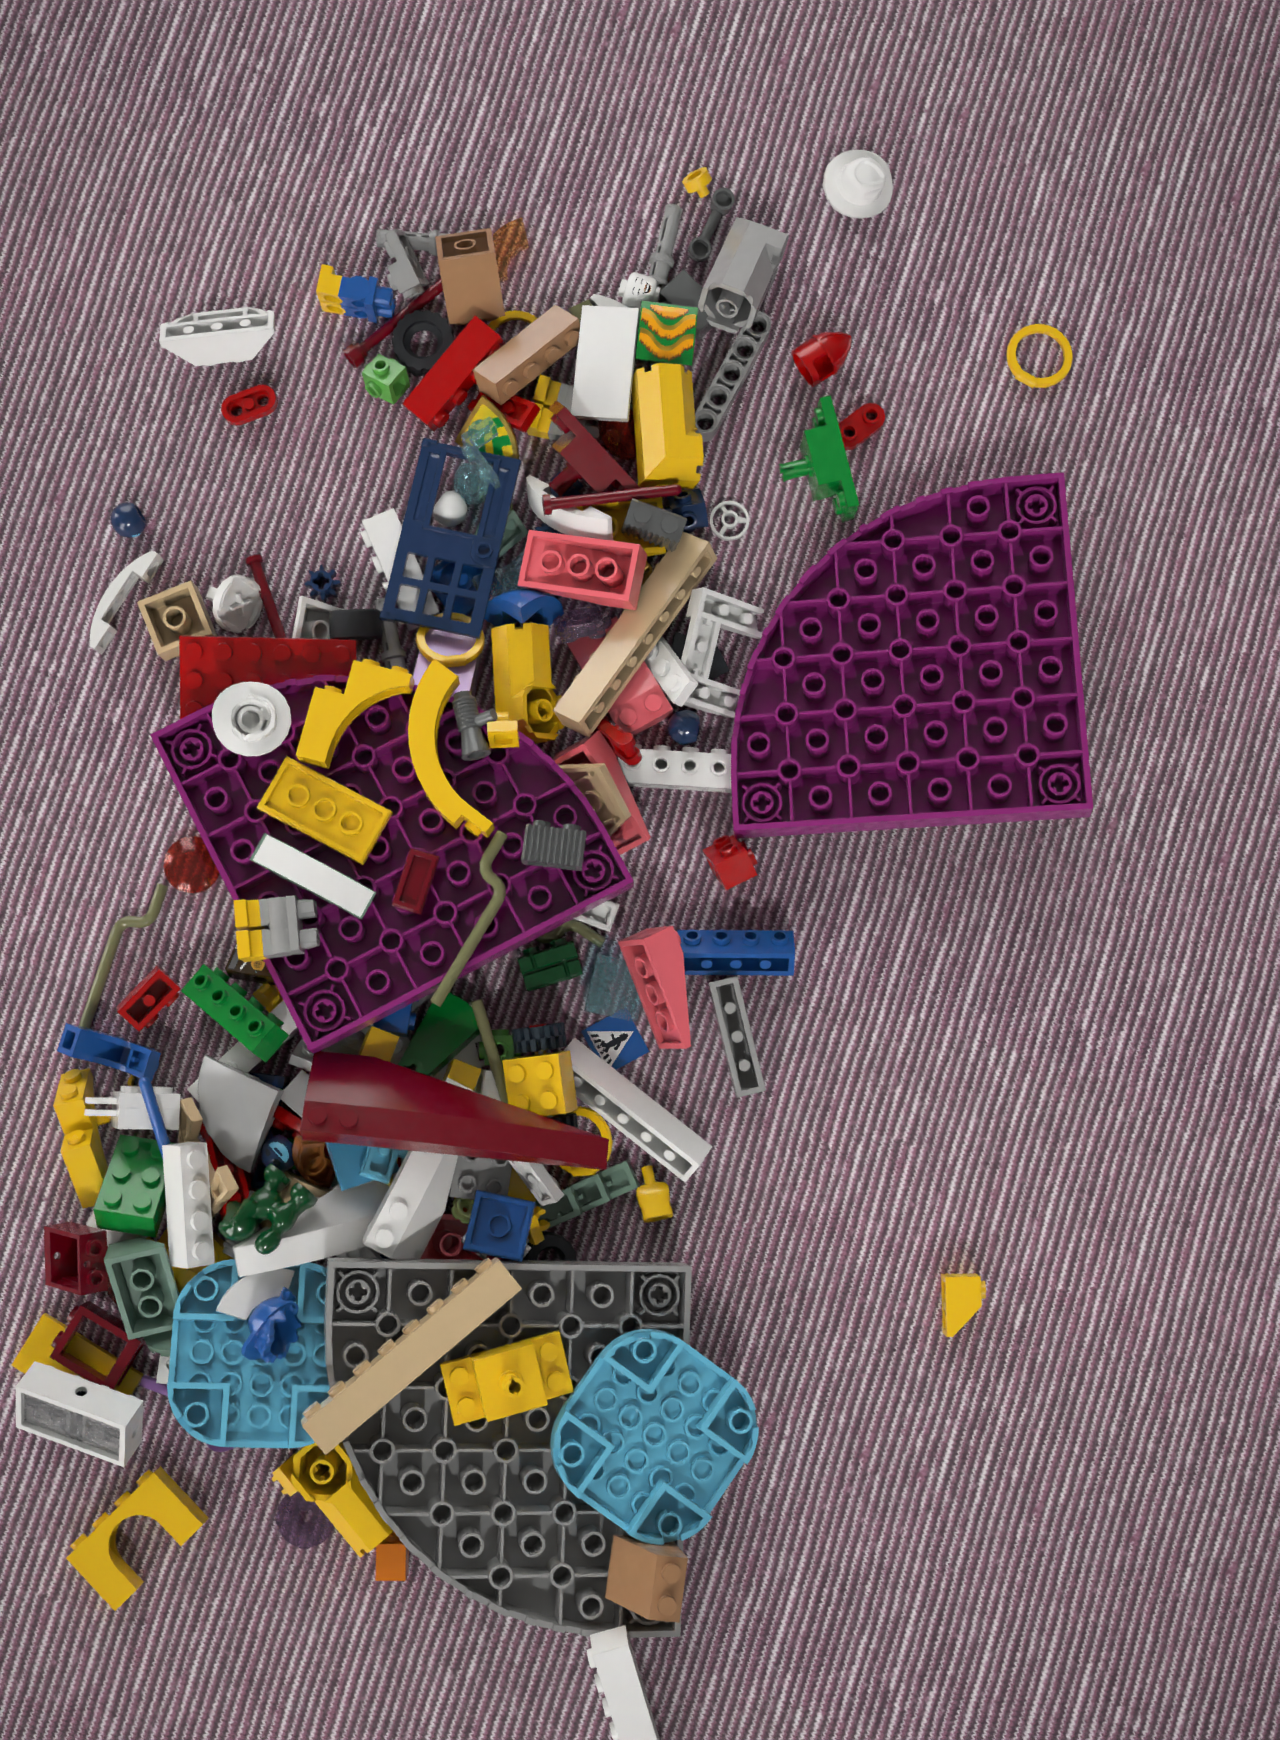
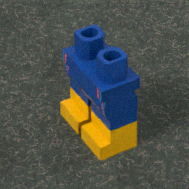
M321 265L316 293L322 311L356 318H368V321L377 323L378 316L386 318L394 316L396 300L393 299V289L380 286L377 277L369 276V280L362 276H353L351 278L335 274L333 266Z

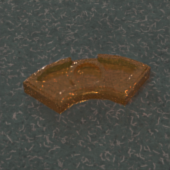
M523 218L508 222L493 234L500 282L508 280V268L511 260L520 251L529 248Z

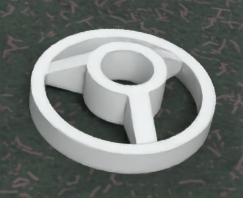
M724 501L715 506L710 515V527L718 538L725 541H734L746 533L749 526V515L743 505L735 501ZM725 505H733L740 508L746 518L738 517L736 512L727 510ZM720 508L723 513L721 517L723 527L718 533L713 525V516ZM731 515L735 518V522L727 524L724 518ZM738 523H746L744 530L740 534L732 537L723 536L727 529L735 528Z

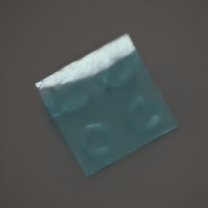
M596 954L584 1011L637 1022L641 1001L625 960Z

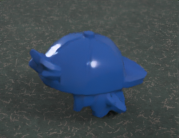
M286 1287L282 1288L279 1297L276 1296L264 1300L252 1312L248 1321L250 1336L243 1344L241 1350L242 1356L248 1360L261 1358L266 1363H274L276 1358H285L290 1344L298 1341L297 1328H300L302 1323L297 1317L298 1305L295 1303L296 1296Z

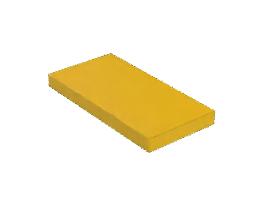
M288 756L285 757L257 806L258 810L364 865L392 815L391 810Z
M44 1313L11 1366L25 1374L36 1361L44 1365L53 1366L63 1372L80 1376L50 1358L54 1350L51 1346L53 1340L60 1331L65 1332L68 1326L49 1314ZM76 1332L65 1350L105 1376H108L118 1359L78 1332ZM131 1366L116 1391L133 1395L144 1374Z

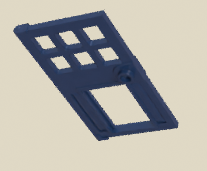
M422 439L416 472L379 619L393 623L397 621L480 639L521 465L520 459L438 443V440ZM446 456L493 465L477 535L430 526ZM409 554L428 558L423 580L404 577ZM436 560L455 563L450 586L431 582ZM464 565L483 569L477 592L458 588ZM402 585L420 589L415 612L396 608ZM429 591L448 595L442 618L423 614ZM456 597L475 600L470 623L451 620Z

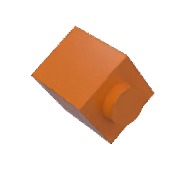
M392 1532L376 1546L375 1581H406L409 1574V1550L400 1541L395 1532Z

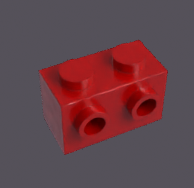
M734 835L719 837L713 842V845L702 850L713 875L725 890L757 876L754 865L758 863L752 850L748 849L744 841L739 842Z
M156 965L116 1007L117 1013L140 1032L144 1027L149 1028L158 1019L159 1015L157 1013L165 1005L169 1007L180 995L178 991L181 988L175 980Z

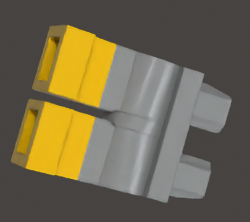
M544 375L539 376L533 400L541 410L527 430L528 435L557 441L564 434L551 421L550 418L553 416V413L548 408L555 401H558L571 412L574 385L551 380V377ZM577 419L599 443L602 435V426L590 424V420Z
M295 895L259 900H233L235 927L240 930L236 931L238 959L243 962L305 954V949L320 946L318 929H303L302 919L317 918V903L314 900L299 899Z

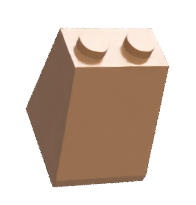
M491 228L435 236L449 324L466 325L475 315L479 319L493 321L505 316Z
M613 1534L605 1598L648 1620L680 1623L688 1557L674 1541L666 1542L664 1545H655L642 1542L632 1536Z

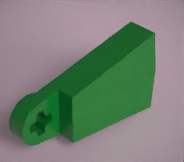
M450 992L441 1007L432 1003L397 1065L408 1069L415 1067L417 1072L428 1076H435L480 1034L472 1007Z

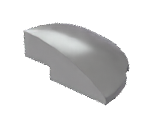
M205 1055L198 1078L199 1105L203 1124L220 1152L239 1168L251 1173L275 1119L273 1115L284 1090Z

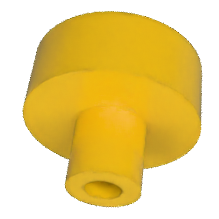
M702 167L688 174L682 183L687 193L697 192L700 198H704L710 193L707 185L711 182L712 177L707 168Z

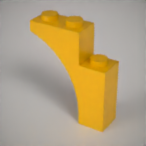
M363 659L362 662L353 660L344 694H342V690L333 686L326 685L324 689L315 687L296 752L298 760L302 763L329 769L336 746L352 721L364 710L383 699L412 693L415 683L412 674H409V670L399 666H392L391 669L381 667L380 663L371 659Z
M90 1068L83 1070L72 1069L65 1074H61L53 1104L64 1133L60 1152L83 1209L95 1206L108 1169L99 1135L96 1116L84 1115V1109H95V1104L85 1103V1097H94L93 1075Z

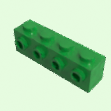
M203 964L183 987L181 992L248 1050L267 1063L289 1036L281 1028L284 1022L271 1012L266 1016L263 1013L266 1007L254 997L247 1000L245 996L248 992L235 981L232 985L228 984L227 981L230 977L221 969L216 967L213 971Z

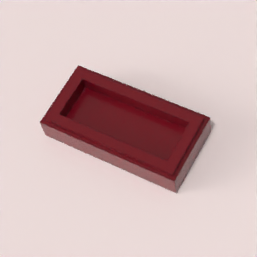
M410 848L392 902L393 907L422 915L440 860L439 856Z

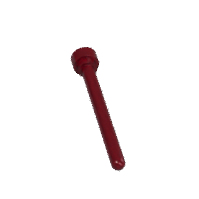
M441 278L360 344L358 342L354 345L351 343L344 348L342 352L351 365L356 369L361 366L368 356L367 352L390 335L394 328L397 327V322L405 317L404 315L422 309L443 292Z

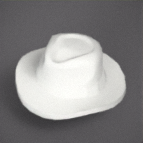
M849 150L837 155L827 165L823 179L825 196L830 205L842 215L851 218L863 219L874 217L880 214L891 200L893 185L890 169L879 155L870 151Z
M241 682L226 688L219 694L212 709V723L217 738L228 750L247 757L261 756L272 752L282 744L290 729L291 713L285 697L277 689L260 682Z

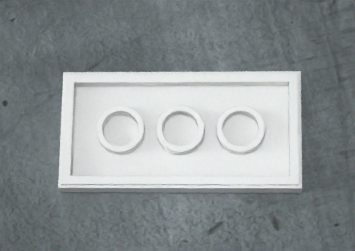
M582 305L571 414L576 419L629 421L640 316L639 308Z

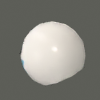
M445 491L434 506L433 517L439 524L445 527L457 526L464 521L467 515L468 508L465 499L454 491Z

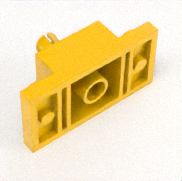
M558 1330L439 1363L454 1426L485 1418L487 1422L546 1406L548 1405V1399L574 1392L561 1335Z

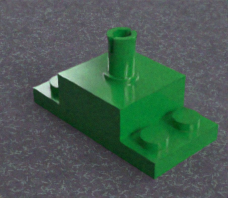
M831 395L819 398L817 408L814 409L815 417L811 419L813 428L804 430L800 444L802 459L783 464L780 463L779 471L782 474L781 479L783 482L807 476L813 501L835 496L836 498L832 499L834 512L836 515L841 516L843 523L854 519L859 507V501Z

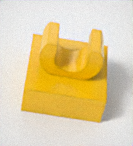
M508 711L496 712L497 721L487 722L489 748L519 747L517 720L509 721Z
M263 984L252 994L266 1007L265 1009L269 1013L283 1001L276 984Z
M536 1206L534 1209L528 1236L529 1243L537 1245L545 1240L542 1231L550 1227L548 1221L544 1219L538 1221L539 1217L546 1213L545 1209Z
M296 1453L272 1472V1481L278 1480L284 1488L281 1491L282 1494L288 1493L290 1497L298 1491L291 1483L294 1467L293 1456Z

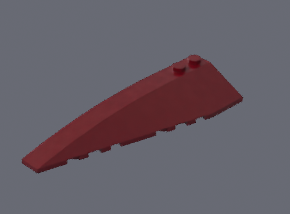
M324 1051L314 1053L300 1127L302 1140L599 1170H606L609 1144V1139L372 1056Z

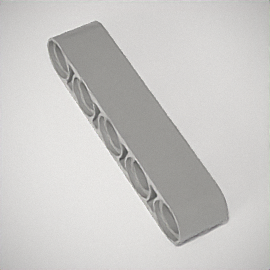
M758 311L753 325H761L765 329L764 331L757 333L751 327L745 329L746 326H743L695 412V422L698 429L696 433H701L703 442L712 440L717 434L768 340L771 319L765 312ZM745 348L752 354L748 357H743L737 351ZM732 372L738 376V379L729 381L724 375ZM719 396L725 400V403L723 405H715L711 402V399ZM701 421H708L712 427L708 430H703L697 424Z

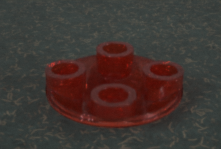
M631 409L629 411L628 422L599 420V434L607 450L623 460L635 459L636 445L633 411Z
M188 836L181 838L170 846L165 855V876L169 883L179 891L185 893L205 892L216 882L220 875L202 837Z

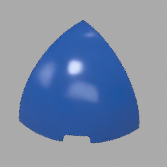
M515 589L504 592L488 602L485 620L495 627L515 624L518 621L523 624L527 619L533 623L550 626L564 614V610L560 601L550 594L530 589Z

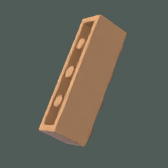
M555 304L473 369L479 391L500 405L504 404L578 345L579 319Z

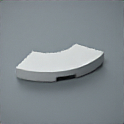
M282 1268L241 1278L226 1291L216 1311L241 1320H247L251 1311L261 1302L272 1297H279L283 1287L289 1289L295 1271Z

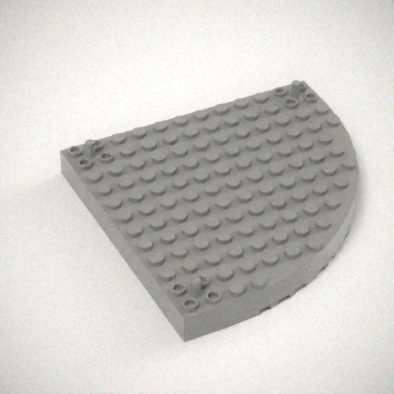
M327 1257L324 1333L325 1363L329 1390L342 1380L346 1383L354 1376L352 1371L366 1359L371 1362L379 1355L377 1350L390 1339L395 1342L404 1334L402 1329L415 1318L420 1321L428 1314L426 1309L439 1298L445 1300L451 1295L452 1291L450 1289L463 1278L469 1280L477 1273L474 1269L483 1260H395L391 1258ZM500 1260L521 1286L522 1290L343 1440L344 1447L359 1481L382 1519L391 1527L412 1554L426 1564L436 1576L460 1590L469 1599H474L505 1617L510 1616L522 1620L526 1624L552 1629L556 1632H570L587 1637L626 1625L629 1638L680 1637L681 1615L680 1623L648 1620L605 1598L613 1534H628L582 1499L577 1498L566 1487L555 1469L550 1446L552 1428L560 1409L571 1393L548 1399V1405L490 1422H487L485 1418L454 1426L439 1363L558 1330L561 1335L574 1390L600 1352L615 1338L627 1332L638 1329L662 1330L675 1335L689 1345L692 1266L682 1262L540 1260L517 1262ZM680 1539L674 1541L683 1552V1541Z

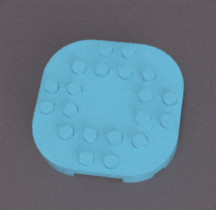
M235 1259L223 1260L207 1266L185 1285L176 1301L173 1312L167 1392L170 1407L176 1420L191 1436L201 1442L218 1447L299 1448L315 1443L302 1427L301 1419L304 1418L302 1413L316 1401L321 1404L329 1397L327 1393L329 1391V1383L325 1363L324 1333L327 1268L311 1262L284 1268L295 1271L288 1290L296 1296L295 1303L298 1305L297 1317L301 1321L302 1326L297 1328L298 1341L290 1344L286 1357L282 1359L276 1358L274 1363H266L261 1358L248 1360L242 1356L243 1344L250 1336L248 1321L254 1309L247 1320H241L216 1311L226 1291L235 1282L245 1277L238 1276Z
M638 1329L615 1338L600 1352L573 1390L574 1392L571 1393L560 1409L554 1421L550 1443L555 1469L566 1487L577 1498L582 1499L633 1538L649 1544L664 1545L666 1542L679 1539L683 1541L690 1538L712 1518L710 1513L742 1465L744 1463L748 1465L757 1445L759 1427L757 1426L754 1402L746 1389L735 1378L675 1335L657 1329Z

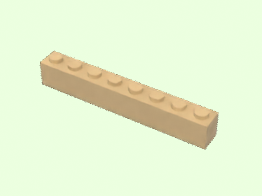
M683 532L676 549L671 552L669 548L662 560L655 566L652 574L641 586L637 609L623 610L618 621L607 632L605 639L597 650L591 654L584 668L575 676L571 686L557 701L553 711L562 725L588 738L591 736L691 596L692 589L697 588L717 560L710 542Z
M495 1257L492 1260L486 1258L474 1269L477 1273L469 1280L465 1278L459 1280L450 1289L452 1291L451 1295L445 1300L439 1298L426 1309L428 1312L426 1316L420 1321L416 1318L410 1321L402 1329L404 1334L395 1342L392 1339L385 1342L377 1350L379 1353L377 1357L371 1362L367 1359L361 1362L352 1371L354 1374L352 1378L346 1383L342 1380L336 1383L327 1392L329 1394L327 1399L321 1404L318 1401L314 1402L302 1413L304 1415V1418L301 1419L302 1427L325 1455L522 1290L521 1286L498 1258Z

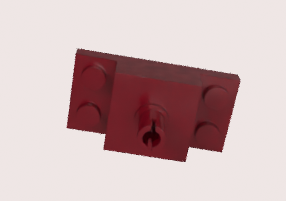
M555 401L548 408L553 413V416L550 418L551 421L564 432L552 447L567 462L565 464L567 467L548 483L560 497L578 479H583L596 493L603 492L610 484L616 490L640 488L564 405Z

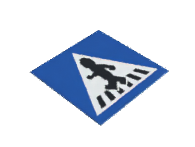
M626 1007L581 1031L591 1051L615 1070L650 1052Z

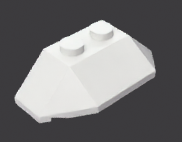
M252 307L192 313L177 318L171 323L161 324L160 346L195 366H213L220 363H240L245 360H252L275 333L274 311H264Z

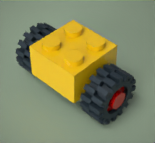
M564 1022L536 1024L529 1027L512 1029L514 1053L535 1052V1055L502 1060L508 1104L578 1128L577 1114L569 1113L578 1109L570 1050L547 1053L548 1049L567 1046Z

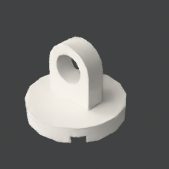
M239 574L229 576L218 588L210 587L205 597L213 602V615L217 624L222 629L235 633L242 632L241 630L252 627L260 616L263 606L259 594L261 589L258 583L252 578Z

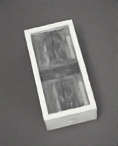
M35 1361L16 1385V1427L125 1467L142 1442L144 1401L135 1396L118 1392L105 1385L96 1384L80 1376L72 1375L53 1366Z

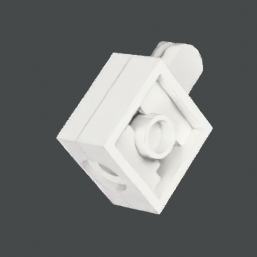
M121 1086L120 1091H113L112 1097H85V1103L112 1104V1109H84V1115L111 1116V1127L116 1129L153 1130L139 1086ZM152 1086L166 1130H179L181 1094L173 1093V1087Z

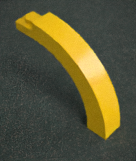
M434 658L417 686L410 709L408 738L412 763L426 796L448 823L457 830L461 823L466 821L464 826L477 837L482 833L488 838L495 829L493 822L471 807L455 792L447 781L440 765L437 745L439 724L444 708L460 685V681L455 673Z

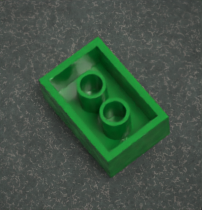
M120 1134L93 1208L97 1228L156 1238L166 1209L163 1159L157 1141Z

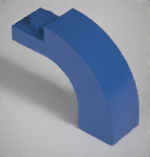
M68 1023L65 1024L57 1049L58 1052L67 1056L112 1067L138 1078L148 1077L150 1081L153 1080L154 1074L158 1069L161 1055L154 1048Z

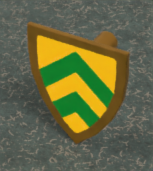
M481 396L454 442L462 448L519 459L517 441L505 415L485 396Z

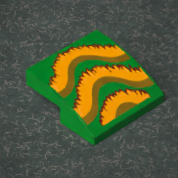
M641 301L635 359L692 366L698 308Z

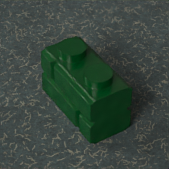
M565 937L550 942L551 948L540 951L539 947L536 946L522 951L523 956L517 959L528 992L584 975L573 941L567 942Z

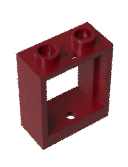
M75 1222L44 1226L45 1285L80 1296L107 1291L108 1273L104 1263L107 1252V1231ZM58 1252V1257L55 1259L54 1254Z
M87 1301L80 1306L76 1305L67 1317V1321L70 1323L65 1332L60 1331L51 1344L54 1350L50 1358L88 1381L117 1390L146 1342L143 1337L128 1340L123 1321L91 1301ZM85 1317L127 1342L108 1376L103 1375L65 1351Z

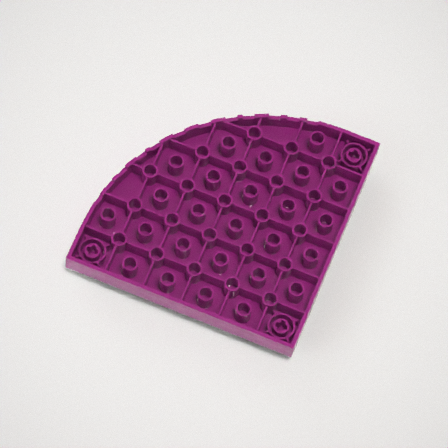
M1064 472L972 481L960 487L952 488L951 486L928 496H919L913 502L900 507L897 505L880 514V517L866 525L864 523L858 527L855 533L846 539L843 538L832 546L816 565L813 564L803 574L796 587L782 600L775 611L773 619L762 632L760 642L748 663L746 676L740 689V696L735 711L733 735L731 737L733 831L736 839L1091 816L1093 797Z
M315 675L313 678L285 680V682L270 685L285 697L290 707L291 725L288 735L282 744L272 752L261 756L247 757L235 754L220 742L212 723L214 703L150 734L232 899L259 900L295 895L299 899L314 900L317 903V918L302 919L303 929H318L320 946L305 949V954L264 959L308 1050L312 1053L322 1051L437 990L493 897V887L483 879L479 863L497 830L505 833L508 837L493 860L491 868L502 879L505 885L506 896L458 979L634 887V880L587 798L548 754L546 755L530 738L519 731V747L490 748L491 754L487 757L472 761L462 760L461 733L458 731L452 705L454 701L453 696L450 697L445 706L439 724L437 739L439 761L447 781L455 792L471 807L493 822L495 829L488 838L482 833L478 837L471 833L464 826L466 821H463L456 830L434 808L416 775L409 749L408 725L412 700L418 685H414L412 693L383 699L357 716L341 736L329 769L300 762L296 757V752L314 688L324 689L326 685L333 686L342 690V694H344L349 676ZM477 706L479 714L485 712L484 710L480 709L479 706ZM485 724L481 730L489 746L487 724ZM286 756L392 811L389 821L364 865L257 809L259 802ZM541 820L550 822L551 827L563 828L564 824L581 826V831L584 830L587 833L583 870L576 871L522 864L521 857L526 824L533 825V821ZM266 833L377 892L363 918L355 917L336 905L328 903L249 860L263 834ZM410 848L440 857L422 915L392 906Z

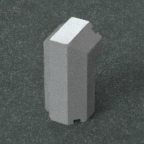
M736 217L702 289L698 304L699 310L701 312L705 310L708 317L706 320L711 326L730 333L738 332L740 327L746 326L745 329L752 327L767 291H770L777 275V268L780 261H782L789 239L788 234L751 220Z

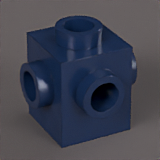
M700 488L682 490L679 495L667 496L668 507H664V510L687 518L683 532L691 533L695 529L709 527L706 504Z

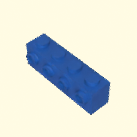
M677 930L681 938L685 975L794 976V931Z

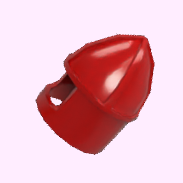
M823 332L810 336V339L791 351L796 367L809 385L815 387L831 375L838 373L851 349L852 337L843 332Z

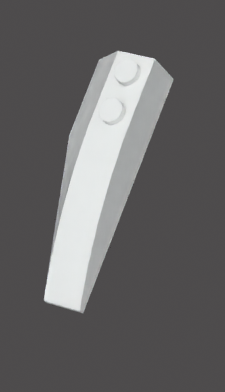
M447 1077L446 1080H445V1082L454 1084V1085H456V1086H459V1087H462V1088H465V1089H468V1090H471V1091L474 1092V1090H472V1089H470V1088H468V1087H466V1086H464V1085H462V1084H460V1083H458V1082H456V1081H454V1080H452V1079H450V1078H448V1077ZM408 1150L363 1236V1245L395 1260L420 1259L445 1212L458 1155Z
M375 1180L345 1191H341L339 1184L334 1186L332 1191L320 1198L316 1197L318 1199L317 1203L305 1210L298 1217L295 1225L289 1231L283 1233L280 1245L270 1254L263 1255L258 1253L254 1245L257 1237L271 1227H265L251 1237L233 1246L238 1276L242 1277L278 1270L366 1247L363 1245V1236L389 1186Z

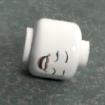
M633 272L629 275L628 280L622 279L618 296L623 297L622 304L629 308H639L640 311L641 301H658L661 287L657 286V281L653 277Z

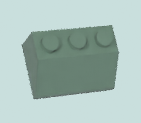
M138 1237L109 1244L104 1263L128 1340L172 1330L173 1312L180 1294L164 1243Z

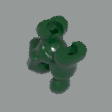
M271 1163L264 1170V1179L266 1181L264 1186L254 1192L250 1198L244 1199L242 1203L230 1201L226 1206V1215L218 1226L220 1233L227 1239L242 1241L251 1237L256 1232L258 1225L264 1220H270L272 1223L271 1228L262 1232L255 1240V1249L263 1255L275 1251L280 1245L283 1233L289 1231L295 1225L298 1217L305 1210L313 1207L318 1200L308 1189L297 1182L291 1188V1199L284 1203L281 1192L288 1187L291 1180Z

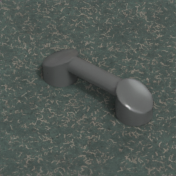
M719 188L714 192L710 202L711 214L700 237H696L690 242L688 255L694 261L704 262L708 259L711 253L710 240L721 217L728 214L733 207L735 197L728 188Z

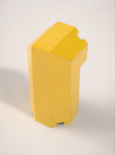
M657 363L651 365L652 371L644 372V367L639 368L633 374L632 383L638 486L651 487L679 484L681 489H693L701 478V473H696L697 466H703L704 453L701 433H696L698 429L695 422L692 372L687 370L685 373L684 366L681 364Z
M523 623V627H515V624H505L491 628L495 711H508L509 721L517 720L518 731L534 741L535 744L555 740L559 735L556 734L557 731L563 729L564 725H562L553 711L557 701L562 696H557L553 691L556 688L552 684L549 626L537 623Z
M343 1441L326 1455L316 1443L301 1447L293 1456L294 1467L291 1483L306 1501L315 1502L359 1557L364 1556L365 1552L369 1553L393 1532L391 1527L382 1519L369 1495L361 1485Z

